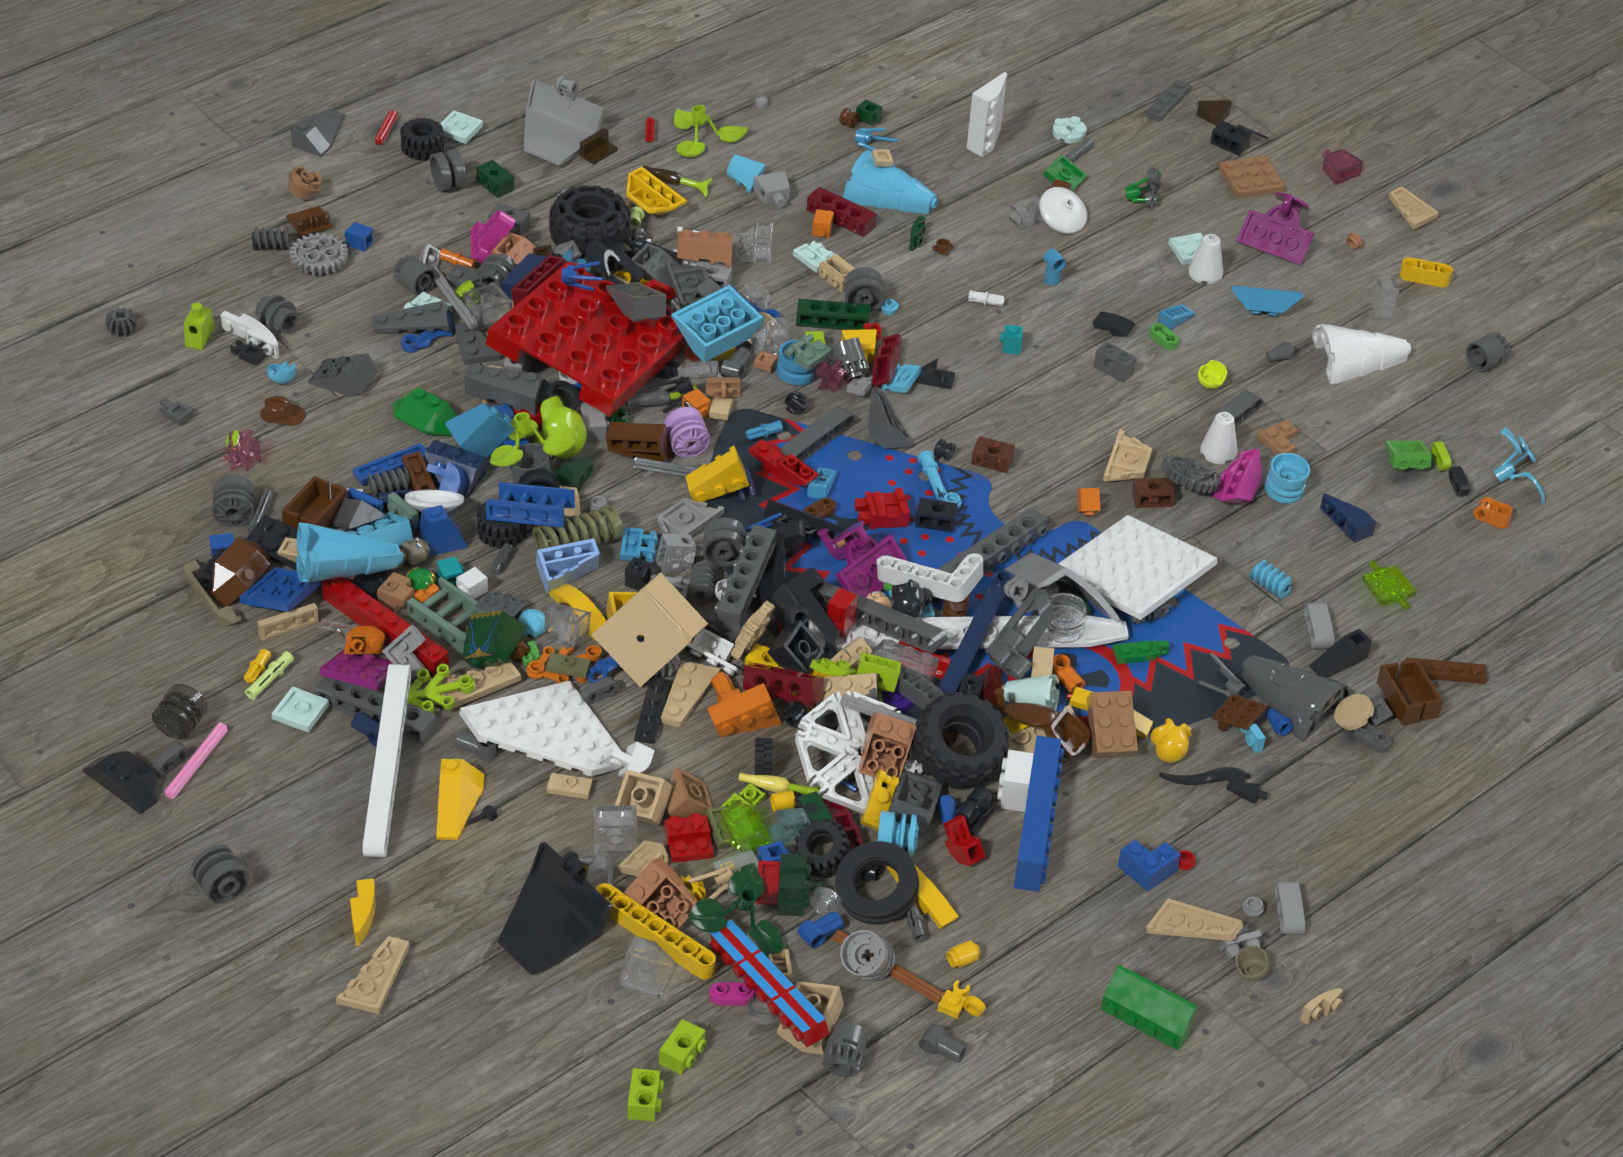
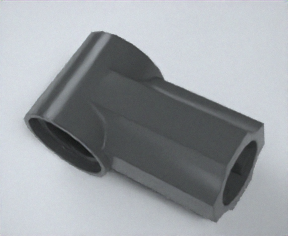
M740 347L736 349L729 360H724L721 367V375L741 379L744 367L751 358V353L747 351V348Z
M460 730L457 734L455 747L477 754L478 758L484 762H490L496 758V743L487 741V743L479 742L473 733L465 730Z
M931 1024L919 1040L920 1048L926 1053L934 1054L937 1052L957 1063L962 1060L967 1050L966 1044L948 1036L944 1028L937 1024Z

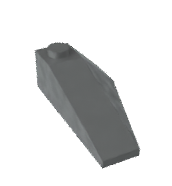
M873 388L871 390L868 430L871 435L870 440L875 445L879 444L884 449L911 447L913 443L910 435L906 430L902 431V422L894 415L895 411L889 401L878 390Z

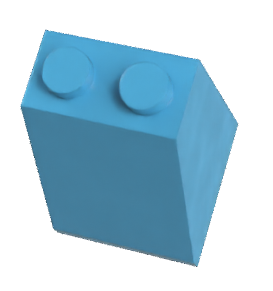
M485 403L445 423L460 447L466 451L484 456L486 459L515 430L511 424L512 420L505 413L502 415L496 407H490Z

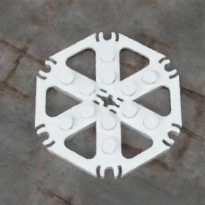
M847 691L845 693L892 711L897 709L854 691L851 693ZM837 692L835 696L833 693L800 720L798 727L802 728L804 732L797 731L795 742L807 783L813 779L810 786L813 787L815 784H818L821 787L818 795L826 791L827 793L822 798L864 813L875 780L874 777L858 772L861 756L858 755L857 750L860 749L862 753L866 733L859 712L841 706L840 692ZM827 710H833L837 715L842 733L815 723V720ZM910 745L908 751L910 759H906L903 769L921 774L923 766L917 763L913 754V745ZM814 746L837 755V757L820 771H816L811 765L807 748ZM852 772H854L860 791V801L848 799L835 792V786Z

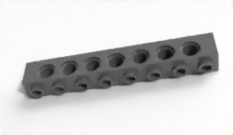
M1030 507L937 570L953 573L967 555L976 553L983 557L984 574L989 573L994 567L1004 563L1006 559L1016 555L1021 549L1032 544L1034 540L1044 536L1047 532L1048 518L1033 507ZM932 596V600L938 604H941L944 600Z

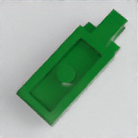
M1154 640L1114 644L1112 651L1117 664L1153 661L1161 655H1168L1170 645L1166 640H1159L1157 642Z

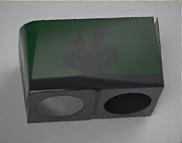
M816 791L794 798V813L804 829L806 828L805 824L808 822L812 824L814 819L821 821V818L832 819L831 814Z

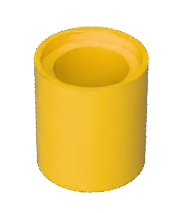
M792 790L770 795L771 807L774 813L794 809L795 796Z

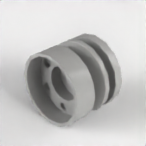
M858 930L845 938L841 946L840 958L848 972L866 981H877L883 979L891 972L895 954L893 947L886 939L869 930Z

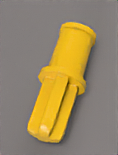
M261 649L255 660L250 662V667L244 675V680L247 684L254 683L260 673L264 672L265 665L271 658V653L268 650Z

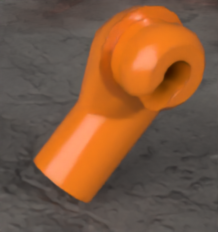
M432 584L424 592L417 590L414 593V598L423 603L440 589L436 584Z

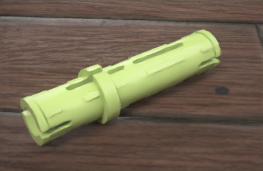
M285 651L275 662H271L268 666L269 668L245 690L247 697L255 700L276 677H280L284 673V669L294 661L292 654ZM280 665V667L273 673V670ZM265 678H267V680H266L261 686H259V684H260Z

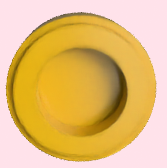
M967 996L963 1002L966 1012L975 1017H980L986 1009L985 1004L975 996Z

